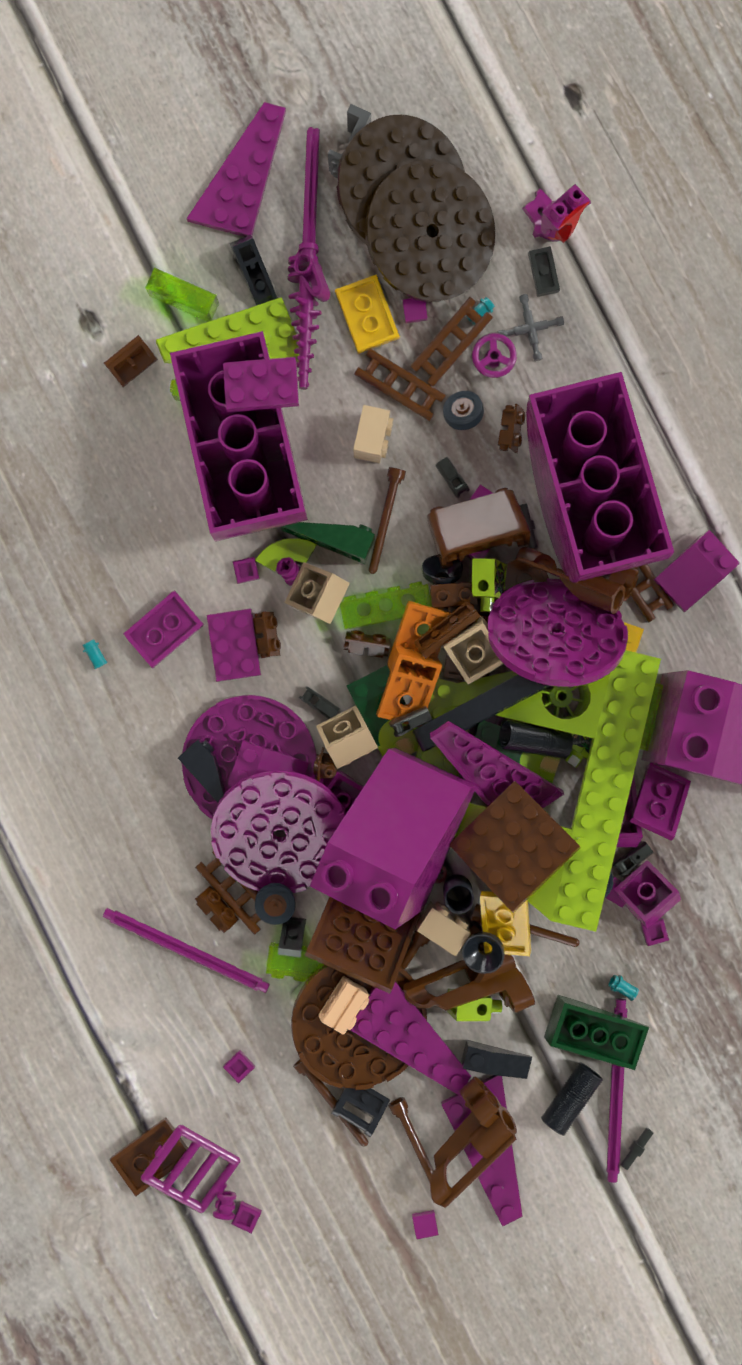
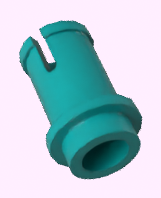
M485 297L484 299L481 298L479 300L480 303L474 308L479 315L483 316L486 312L492 313V309L495 306L489 298ZM466 315L467 319L475 326L476 323Z
M93 639L82 645L84 648L83 653H87L94 669H98L108 662L98 647L99 642L96 643Z
M613 975L608 983L611 991L619 992L630 1001H633L638 995L639 989L623 980L621 975Z

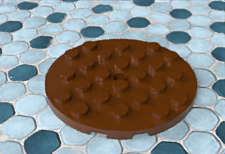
M323 965L302 986L292 1010V1038L301 1061L315 1077L341 1089L345 1087L364 1090L374 1088V1085L386 1080L387 1082L391 1081L409 1065L351 1030L347 1029L345 1034H341L322 1023L318 1016L343 976L364 987L368 993L372 986ZM400 967L395 982L403 990L404 984L414 979L403 967ZM416 1006L427 1020V1009Z

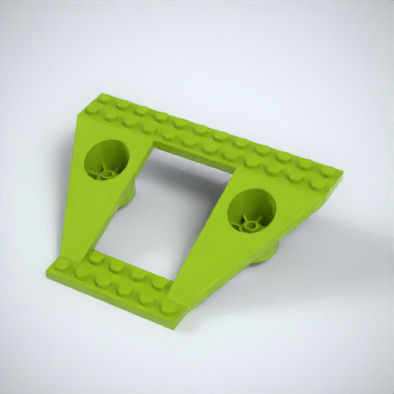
M625 650L618 666L608 675L597 681L571 688L552 686L553 688L549 692L542 690L496 714V716L592 738L571 829L562 827L581 848L528 899L532 906L552 922L597 931L658 674L660 658ZM509 671L475 680L469 685L466 681L455 683L438 679L427 708L432 720L518 674ZM577 687L580 692V699L572 698V691ZM542 693L547 694L548 702L545 704L542 701ZM559 693L563 695L562 699H558ZM572 700L579 702L576 710L573 712L568 706ZM550 704L555 705L554 715L545 707ZM560 707H565L569 716L558 718ZM418 745L417 758L455 776L459 775L458 770L437 746L422 752ZM469 803L455 838L487 807Z

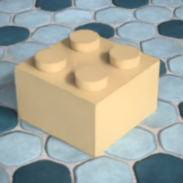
M363 405L353 449L354 458L379 464L381 458H386L389 441L385 439L386 436H391L394 419L390 418V410Z
M303 562L284 603L307 615L331 624L350 583L331 572Z
M483 616L471 623L443 646L468 685L504 664L491 648L488 639L487 622Z
M357 706L316 726L337 769L350 764L363 755L370 754L378 748Z
M430 901L419 917L416 929L419 933L456 957L471 934L468 928L469 925L458 914H455L454 917L450 915L447 907L437 901L434 904Z

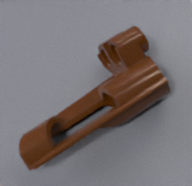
M522 547L515 558L518 561L559 577L578 599L612 614L617 613L623 601H627L631 596L639 578V570L630 568L611 573L609 579L598 576L573 583L562 569L557 568L555 560L547 554L530 547Z
M506 954L500 968L492 973L483 974L475 972L467 966L463 959L406 983L403 989L405 999L419 1008H430L436 1005L446 1011L496 993L504 1001V1005L510 1007L514 1013L535 1005L533 993L522 973L516 968L513 956ZM465 969L467 978L470 981L468 984L437 997L425 989L426 985Z
M476 1076L459 1091L466 1102L465 1106L471 1109L472 1112L434 1154L435 1170L431 1176L430 1192L433 1202L444 1208L449 1206L517 1140L515 1136L517 1128L511 1114L505 1107L501 1106L497 1097ZM471 1143L483 1158L451 1188L447 1182V1166Z

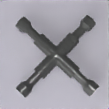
M523 294L519 296V299L524 309L525 325L516 326L506 331L499 330L497 333L506 337L514 334L518 336L528 333L530 345L533 347L534 352L533 359L536 362L543 359L542 354L539 352V341L536 331L548 329V327L554 325L562 326L564 325V318L560 316L555 320L534 322L532 311L529 310L528 294Z

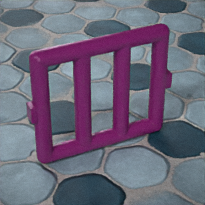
M178 1125L163 1146L159 1145L155 1151V1158L142 1174L141 1180L191 1209L204 1213L216 1197L217 1192L222 1193L227 1187L226 1182L240 1164V1158L184 1125ZM181 1136L192 1141L164 1181L153 1176ZM200 1146L210 1151L211 1153L182 1192L172 1187ZM218 1157L229 1162L201 1202L190 1197Z

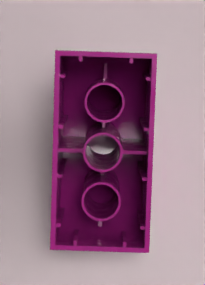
M263 331L170 353L208 527L213 540L217 542L308 520L283 409L273 408L227 412L223 363L270 359Z
M622 372L530 394L527 402L526 423L536 490L552 546L565 575L569 577L570 581L574 583L669 559L674 553V548Z

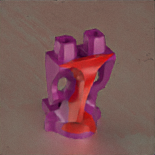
M574 184L555 201H552L542 189H538L535 192L536 198L527 203L522 209L534 225L532 235L535 238L542 237L552 242L561 241L564 243L574 232L580 215L591 204V201ZM539 208L543 209L542 216L537 211Z

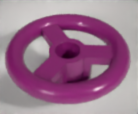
M491 333L481 337L475 343L472 351V361L475 368L482 375L490 378H499L508 374L513 369L517 359V352L513 342L508 337L498 333ZM497 340L503 342L508 347L510 358L503 356L497 349ZM490 341V350L486 352L484 359L479 361L480 348L484 343ZM496 354L498 358L494 360L490 355ZM501 363L506 365V367L499 371H490L484 368L485 366L497 368Z

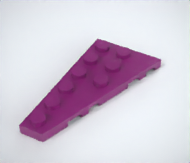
M266 102L263 103L186 218L187 222L243 237L253 236L286 115L285 107Z
M449 721L430 733L432 741L463 778L477 785L475 792L487 806L514 781L542 808L565 795L559 787Z
M396 982L390 994L372 986L368 993L369 1002L364 1010H359L356 1015V1023L351 1031L457 1095H460L459 1091L468 1083L472 1076L466 1069H463L461 1062L416 1006L405 999L403 990Z
M493 1075L483 1080L482 1082L497 1097L501 1106L507 1109L502 1076ZM455 1094L441 1102L454 1131L472 1112L471 1109L465 1106L466 1102L461 1094ZM471 1143L464 1148L472 1167L483 1158ZM511 1145L478 1176L502 1227L523 1217L513 1147Z

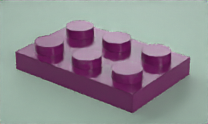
M296 357L223 363L227 412L299 406Z
M174 590L124 632L123 635L151 668H155L203 627L204 624Z
M252 609L207 615L216 682L260 676L261 669Z
M650 762L646 767L629 822L672 841L677 832L691 781Z

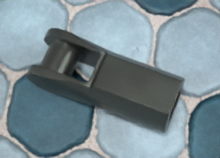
M445 457L435 465L457 498H460V494L464 491H470L468 485L448 457ZM458 479L460 484L454 487L452 482Z
M306 686V692L303 696H299V698L328 719L336 716L340 708ZM314 695L320 698L315 705L310 703Z
M424 706L411 713L392 719L389 725L395 730L394 736L399 737L416 727L432 721V717L427 707ZM408 721V725L402 726V723Z
M643 841L626 855L615 861L612 866L614 868L617 867L620 871L619 875L623 877L654 852ZM629 858L632 864L627 867L624 861Z

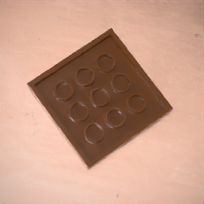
M516 781L499 795L449 845L512 913L528 900L581 848Z
M329 896L304 956L390 994L420 913L397 929H393Z

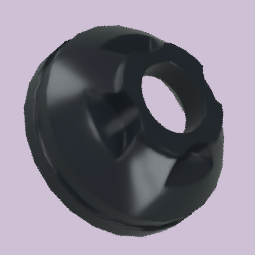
M433 555L422 563V574L432 585L455 583L462 576L463 564L457 558L452 561V567L442 569L438 555Z
M477 932L472 934L464 943L462 955L469 968L475 972L487 974L500 968L504 960L505 950L500 939L494 934ZM482 942L489 943L492 946V951L489 953L482 952L479 944Z

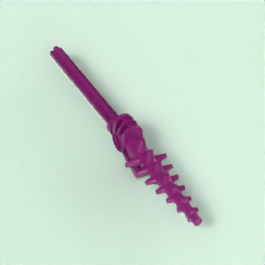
M313 127L308 128L306 138L302 243L299 244L297 254L288 258V264L290 265L288 271L290 274L287 276L288 281L299 283V291L290 294L288 297L289 299H295L299 303L298 306L290 308V312L296 313L299 317V320L291 322V325L296 327L299 334L293 335V340H299L297 341L299 348L294 349V353L299 354L297 357L299 362L296 363L297 368H299L297 379L299 381V389L306 390L309 387L308 374L312 372V369L309 368V361L314 358V354L310 353V348L317 343L316 339H311V335L315 330L319 329V325H312L313 319L322 314L321 310H313L314 306L319 305L315 298L321 302H326L330 298V290L322 272V266L318 263V256H316L319 252V246L315 244L320 129H314Z

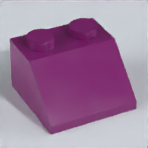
M648 860L614 889L627 908L646 929H649L681 900L679 891Z

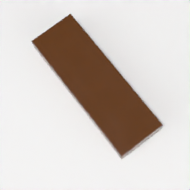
M466 601L414 643L426 659L478 619L480 615L472 604Z

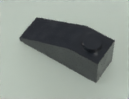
M248 235L230 243L256 306L277 299L278 297L253 237Z
M198 739L178 759L216 802L219 803L226 791L216 755L213 753L215 749L207 740L202 741Z
M466 1040L461 1063L463 1069L483 1074L527 1079L532 1056Z

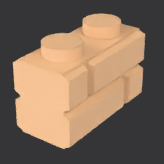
M343 976L318 1015L321 1022L341 1034H345L347 1029L351 1030L354 1027L359 1010L366 1008L369 1002V994L364 987Z

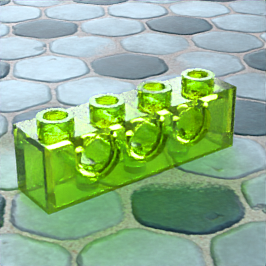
M422 581L410 583L409 588L406 589L395 586L387 588V592L379 594L378 591H371L365 593L363 598L357 599L356 595L344 597V602L340 603V609L345 630L402 619L406 608L401 602V598L404 595H411L415 603L432 607L428 584L423 585ZM383 599L390 600L392 608L389 611L381 610L379 607L380 601ZM367 604L370 607L369 614L366 616L358 614V606Z

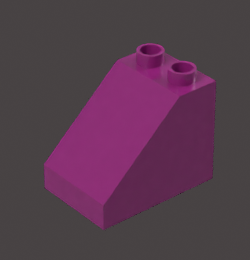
M689 670L662 673L641 760L742 785V684Z
M397 748L388 749L328 841L310 887L393 929H397L424 910L450 850L449 845L456 836L477 785Z

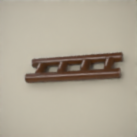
M471 297L466 300L410 366L416 372L423 368L431 376L427 382L432 387L436 385L493 318L488 312L483 316L479 315L472 308L476 301ZM465 315L476 323L468 334L457 326ZM450 333L461 341L453 351H450L442 343ZM435 350L446 358L438 369L427 361Z
M370 348L366 354L371 359L365 371L358 367L354 375L430 422L434 413L430 412L429 409L435 400L442 403L446 395ZM379 364L390 371L384 382L372 376ZM398 376L409 382L403 394L391 387ZM416 388L428 394L422 405L410 399Z
M646 564L634 567V569L639 568L646 579L635 586L631 597L649 623L656 618L652 613L662 605H664L666 610L671 609L675 605L663 589L654 581L656 577ZM652 587L658 598L647 605L640 593Z
M215 858L207 866L201 861L195 867L254 935L259 932L261 928L257 923L261 919L257 913L250 917L242 908L251 898L255 901L258 891L239 883L246 892L235 900L227 889L236 880L229 876L220 883L212 874L219 866L223 865L219 858Z

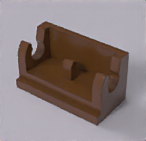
M138 335L105 361L104 364L121 386L125 387L158 359Z

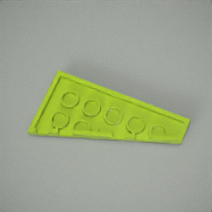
M282 297L156 339V344L164 363H172L170 356L172 352L263 331L270 359L296 357V361L299 362L297 359L299 354L294 353V349L299 348L297 345L299 340H293V335L297 333L294 326L291 325L292 321Z

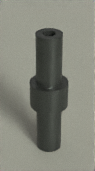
M522 504L520 508L531 533L528 547L532 549L537 548L534 520H531L528 504Z
M646 1127L638 1140L633 1141L629 1147V1153L620 1164L626 1170L645 1151V1145L654 1134L649 1128Z

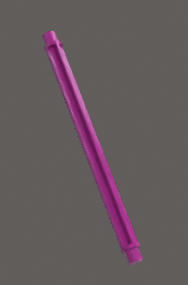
M106 908L103 917L110 920V923L132 931L147 940L244 984L255 991L259 990L266 993L270 986L262 978L241 970L144 923L138 922L117 910L113 911Z
M617 998L614 1014L627 1018L626 999ZM612 1064L606 1168L608 1173L607 1181L611 1183L618 1182V1174L620 1173L625 1068Z

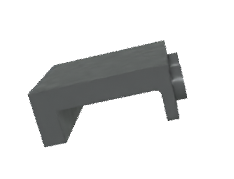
M350 104L347 110V129L351 133L349 141L359 130L371 122V113L353 104ZM330 149L328 152L329 171L338 179L337 170L342 154Z

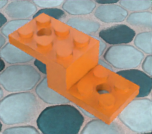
M411 601L407 602L387 662L390 675L376 713L378 717L392 720L424 706L428 708L442 668L438 658L441 647L425 659L414 643L424 635L419 634L417 628L421 624H427L430 630L451 614L450 612ZM405 695L412 697L409 704H400L401 697Z

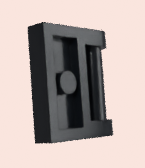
M344 1088L331 1114L335 1117L340 1116L363 1130L365 1135L371 1137L390 1099L372 1088L364 1090ZM345 1103L351 1104L372 1117L371 1121L368 1123L343 1108Z

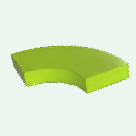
M297 538L280 540L265 548L255 561L276 572L277 563L282 558L290 557L294 562L307 563L317 544Z

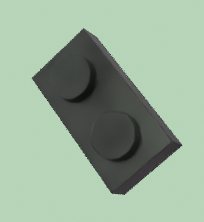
M551 246L530 250L528 256L537 297L559 293L560 286Z
M291 917L283 923L278 955L301 957L306 919Z

